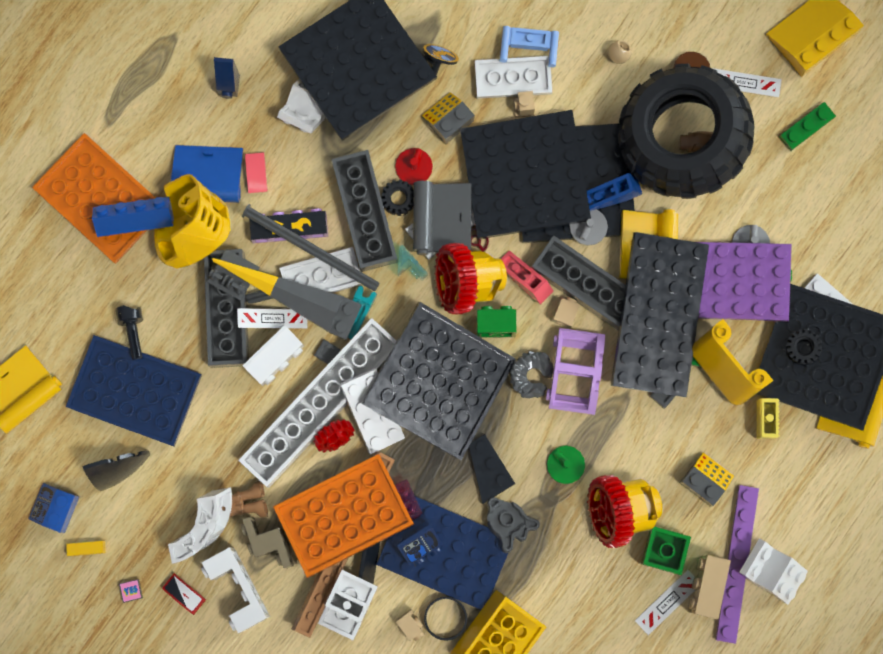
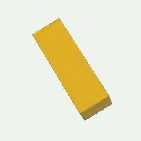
M105 541L66 544L67 556L106 553Z

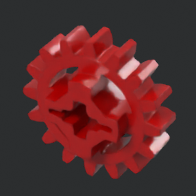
M349 420L333 421L317 432L318 435L314 436L315 440L313 442L319 452L335 451L351 440L350 437L354 436L353 432H355V429Z

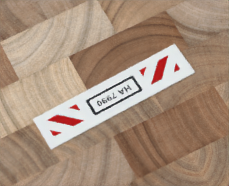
M715 69L719 74L733 80L743 92L779 97L782 79Z
M237 309L238 328H282L284 325L287 328H307V319L292 309Z
M687 570L635 620L648 635L694 592V589H692L694 575Z

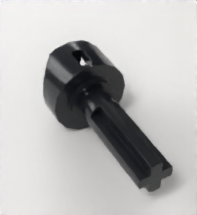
M125 305L115 309L117 325L126 326L132 360L142 359L136 325L143 321L141 307L132 309Z

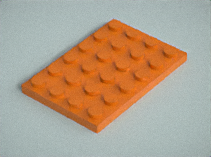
M85 133L32 187L115 264L147 230L97 237L92 221L93 207L156 198Z
M379 454L273 506L307 578L414 525Z

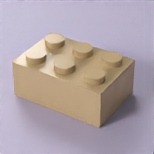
M702 555L701 559L698 558L696 570L699 571L697 578L694 577L692 583L694 594L693 597L689 598L688 602L690 613L719 619L731 560L710 555Z

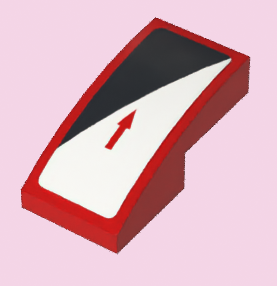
M175 573L162 587L168 595L193 615L206 601L200 593Z

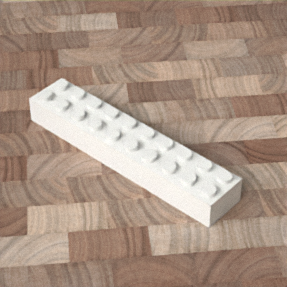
M371 318L238 461L266 487L270 488L312 443L314 436L318 435L317 432L324 426H327L348 404L340 384L373 368L379 371L396 340Z

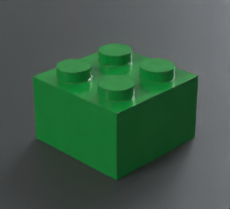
M483 306L481 310H477V336L480 338L516 336V309H512V306H501L500 309H493L492 306Z
M658 527L650 529L641 565L682 575L691 537Z

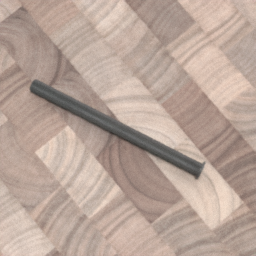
M248 204L242 214L243 218L245 216L372 291L377 290L380 284L378 281L251 208V204Z

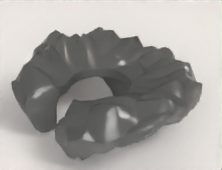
M528 351V353H523L517 360H514L510 370V383L513 385L512 388L521 394L522 398H539L545 395L546 385L543 383H531L527 379V372L532 368L540 370L545 378H552L554 366L546 353Z

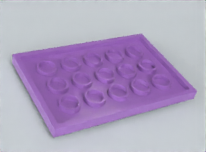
M697 242L709 245L698 319L789 321L792 244Z

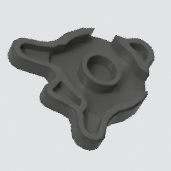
M495 497L490 498L487 502V524L491 532L500 540L501 550L504 553L511 552L514 538L523 542L527 538L528 531H535L540 526L537 519L528 517L522 508L514 502H504V500H499Z

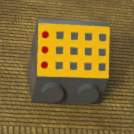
M450 92L421 117L446 145L461 132L460 129L466 128L474 122L475 115L462 100Z
M702 453L680 481V484L712 507L726 491L734 476L705 453Z

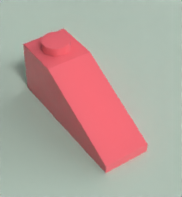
M510 250L501 258L507 275L540 305L553 293V289L548 281Z

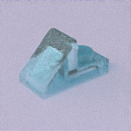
M401 245L399 249L398 276L410 267V273L416 279L420 278L423 281L428 276L427 271Z

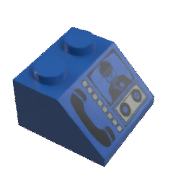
M43 483L29 520L54 531L65 533L79 496Z

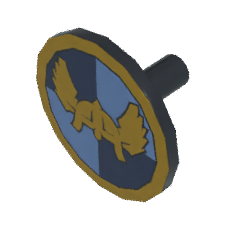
M427 44L423 47L424 58L433 65L432 70L436 76L441 63L454 65L459 60L454 52L442 46Z

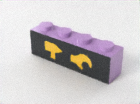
M312 209L311 212L303 213L302 210L292 211V214L275 212L272 216H266L304 239L328 237L327 214L322 209ZM249 219L252 243L287 241Z

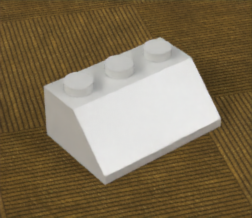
M284 325L243 367L262 386L265 384L269 385L276 378L274 375L279 370L282 372L289 366L288 361L291 358H297L303 352L302 348L304 345Z

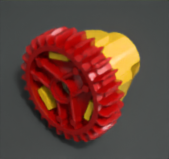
M449 243L439 249L435 259L436 265L434 266L435 288H437L439 302H442L441 306L449 314L457 315L470 312L476 302L492 301L497 291H502L505 288L507 273L505 265L500 258H493L482 251L471 252L467 246L460 243Z
M604 475L593 479L589 485V493L587 494L589 508L587 510H589L590 515L588 517L591 518L590 524L594 527L593 531L596 532V537L607 548H618L629 544L634 533L653 529L657 520L662 515V501L659 492L654 486H650L643 479L622 482L614 475Z

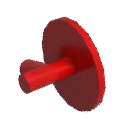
M411 148L399 155L395 168L400 180L408 182L409 185H414L416 181H427L432 174L433 164L430 156L425 151L419 148Z

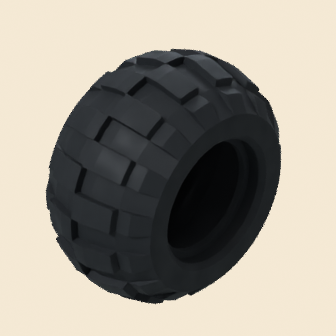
M688 63L675 64L673 69L663 71L661 68L650 74V79L642 85L639 83L629 95L630 99L623 106L620 114L618 143L626 165L641 184L654 190L655 193L666 197L674 196L681 197L682 199H692L699 195L711 194L720 190L724 184L734 179L741 172L753 148L755 126L752 110L747 98L741 92L739 86L729 77L723 76L717 70L703 65L701 67H691ZM688 102L699 103L709 107L714 114L715 127L709 141L699 150L688 154H676L667 151L656 141L653 127L657 119L667 109L677 104Z

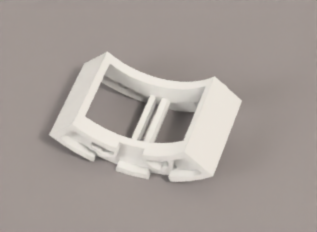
M231 487L213 490L197 498L198 511L194 527L188 534L168 544L172 564L193 556L220 536L227 525L231 513Z

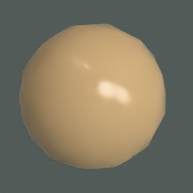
M617 40L610 45L608 55L614 63L623 64L630 59L632 50L628 43Z

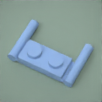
M503 26L500 62H507L508 47L511 45L510 48L548 51L550 49L548 66L556 67L559 32Z

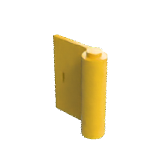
M665 209L663 213L659 214L622 210L619 278L627 279L633 232L678 239V214L675 213V210Z
M26 345L0 366V428L6 434L62 390L60 387L62 382L57 376H51Z
M883 376L863 431L821 416L816 429L853 439L858 442L859 447L869 449L870 446L874 447L883 419Z

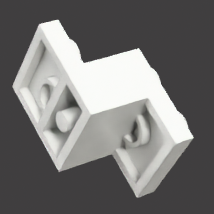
M298 79L293 84L287 103L279 111L277 118L283 120L286 124H292L301 131L311 134L324 121L325 116L300 79Z
M760 538L740 570V573L753 584L773 594L786 604H789L795 597L798 587L805 580L808 572L793 558L774 549Z
M341 570L318 624L354 640L378 586Z

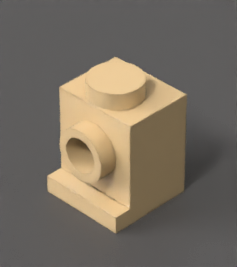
M533 91L518 92L517 98H513L515 117L534 115Z
M411 610L397 620L396 623L409 641L414 639L416 642L425 634L421 629L423 624L417 616L415 618L411 616L414 613Z

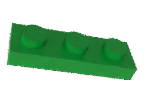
M823 102L779 137L788 149L792 151L832 121L836 115Z

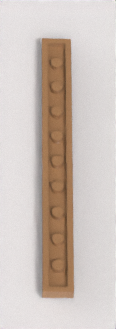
M376 451L374 456L380 455L389 473L395 460ZM348 558L317 574L291 628L292 630L311 638L331 591Z

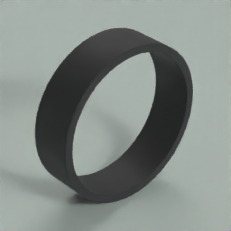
M451 597L435 599L425 611L424 622L426 629L433 637L439 640L448 641L457 638L463 633L467 625V613L464 606L458 600ZM442 599H450L457 602L465 614V623L462 630L450 638L436 636L427 625V612L436 601Z

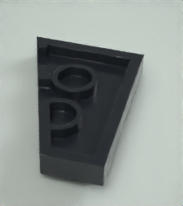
M485 434L471 442L469 446L482 504H484L490 498L515 485V482Z

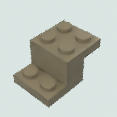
M253 517L242 519L244 523L241 524L243 534L248 536L250 543H247L250 555L253 554L254 557H261L278 551L279 554H276V559L279 566L281 565L283 568L294 566L283 529L277 528L259 534Z

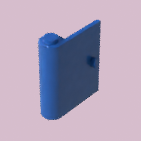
M175 145L171 181L183 175L191 174L224 202L240 203L243 148Z

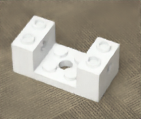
M229 547L202 562L204 567L201 570L204 576L210 578V580H217L233 571L234 573L231 574L236 584L241 585L243 589L241 595L244 601L250 603L248 606L229 615L231 618L229 624L233 631L238 633L244 632L270 617L235 548Z

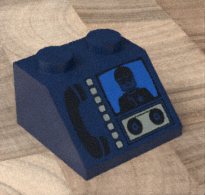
M431 524L399 543L397 547L410 566L414 564L416 567L425 561L423 557L431 554V556H434L442 550L440 547L443 543Z

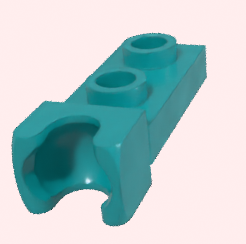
M361 285L358 287L352 300L362 306L349 333L348 339L350 340L359 332L377 297L376 292H372L367 298L363 297L364 289Z

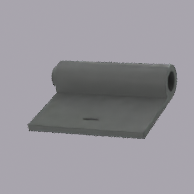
M430 181L414 182L413 251L417 252V255L439 252L443 245L449 243L464 244L471 251V183L433 184Z

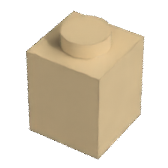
M562 298L553 322L570 329L580 305L576 304L577 301L572 298Z

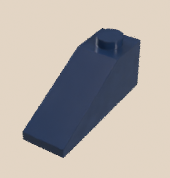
M214 57L216 90L218 94L226 99H231L232 96L238 97L240 74L234 59Z

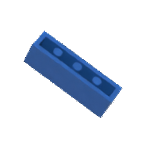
M157 197L155 199L137 200L127 203L120 202L106 206L100 205L93 207L92 221L97 237L172 227L174 219L169 197Z

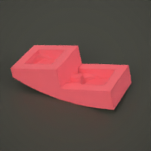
M265 153L245 154L248 193L267 192Z

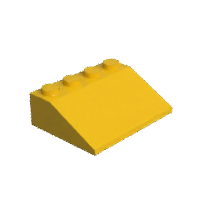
M809 0L766 33V36L798 74L803 77L858 34L864 25L849 8L838 0Z
M495 590L450 654H528L546 629V626L498 590Z

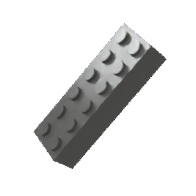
M365 150L331 159L361 272L398 263L369 151Z
M553 236L531 268L545 278L548 283L576 300L577 303L619 331L626 285Z
M243 249L230 250L245 259ZM215 250L204 258L208 366L210 368L243 367L249 360L248 328H238L237 309H247V294L245 293L240 301L207 282L210 278V271L217 266L212 258L220 260L225 250Z

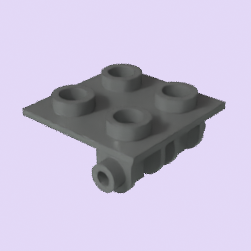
M228 249L225 250L220 259L256 271L260 269L259 266ZM218 264L215 269L210 271V278L207 281L209 284L240 301L250 286L248 282Z

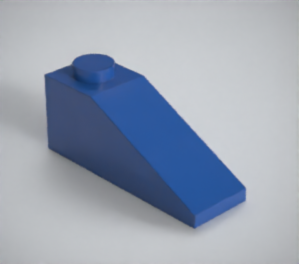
M629 173L587 191L590 211L622 203L642 195L639 181L634 175Z

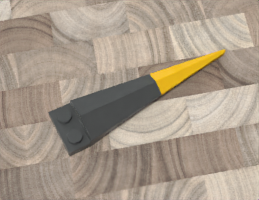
M212 258L216 264L284 304L323 330L347 340L361 309V304L341 295Z

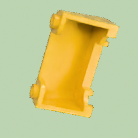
M722 319L693 344V358L731 404L741 405L771 383L773 379L762 369H756L748 375L724 345L731 337V329Z

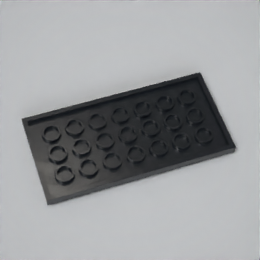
M633 232L611 386L687 397L693 358L692 347L695 343L709 250L708 244Z

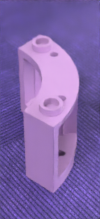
M559 328V333L554 335L553 347H556L552 386L551 389H547L546 400L549 401V409L595 415L603 365L605 334ZM562 346L595 351L593 367L560 362ZM559 373L592 378L589 398L556 394Z

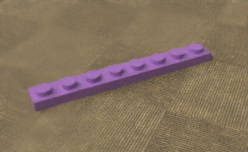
M738 486L727 559L731 560L718 619L715 639L717 641L736 644L746 577L740 573V570L750 553L759 488Z

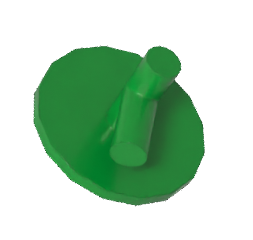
M560 446L554 449L548 457L547 470L551 478L556 482L570 484L579 480L584 473L585 459L575 447Z

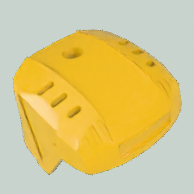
M191 174L183 175L164 185L166 196L170 199L174 214L173 226L154 230L155 248L159 259L167 266L177 269L190 266L213 253L223 244L231 230L226 203Z

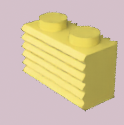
M760 398L757 400V439H776L780 436L778 434L780 432L778 430L779 399Z

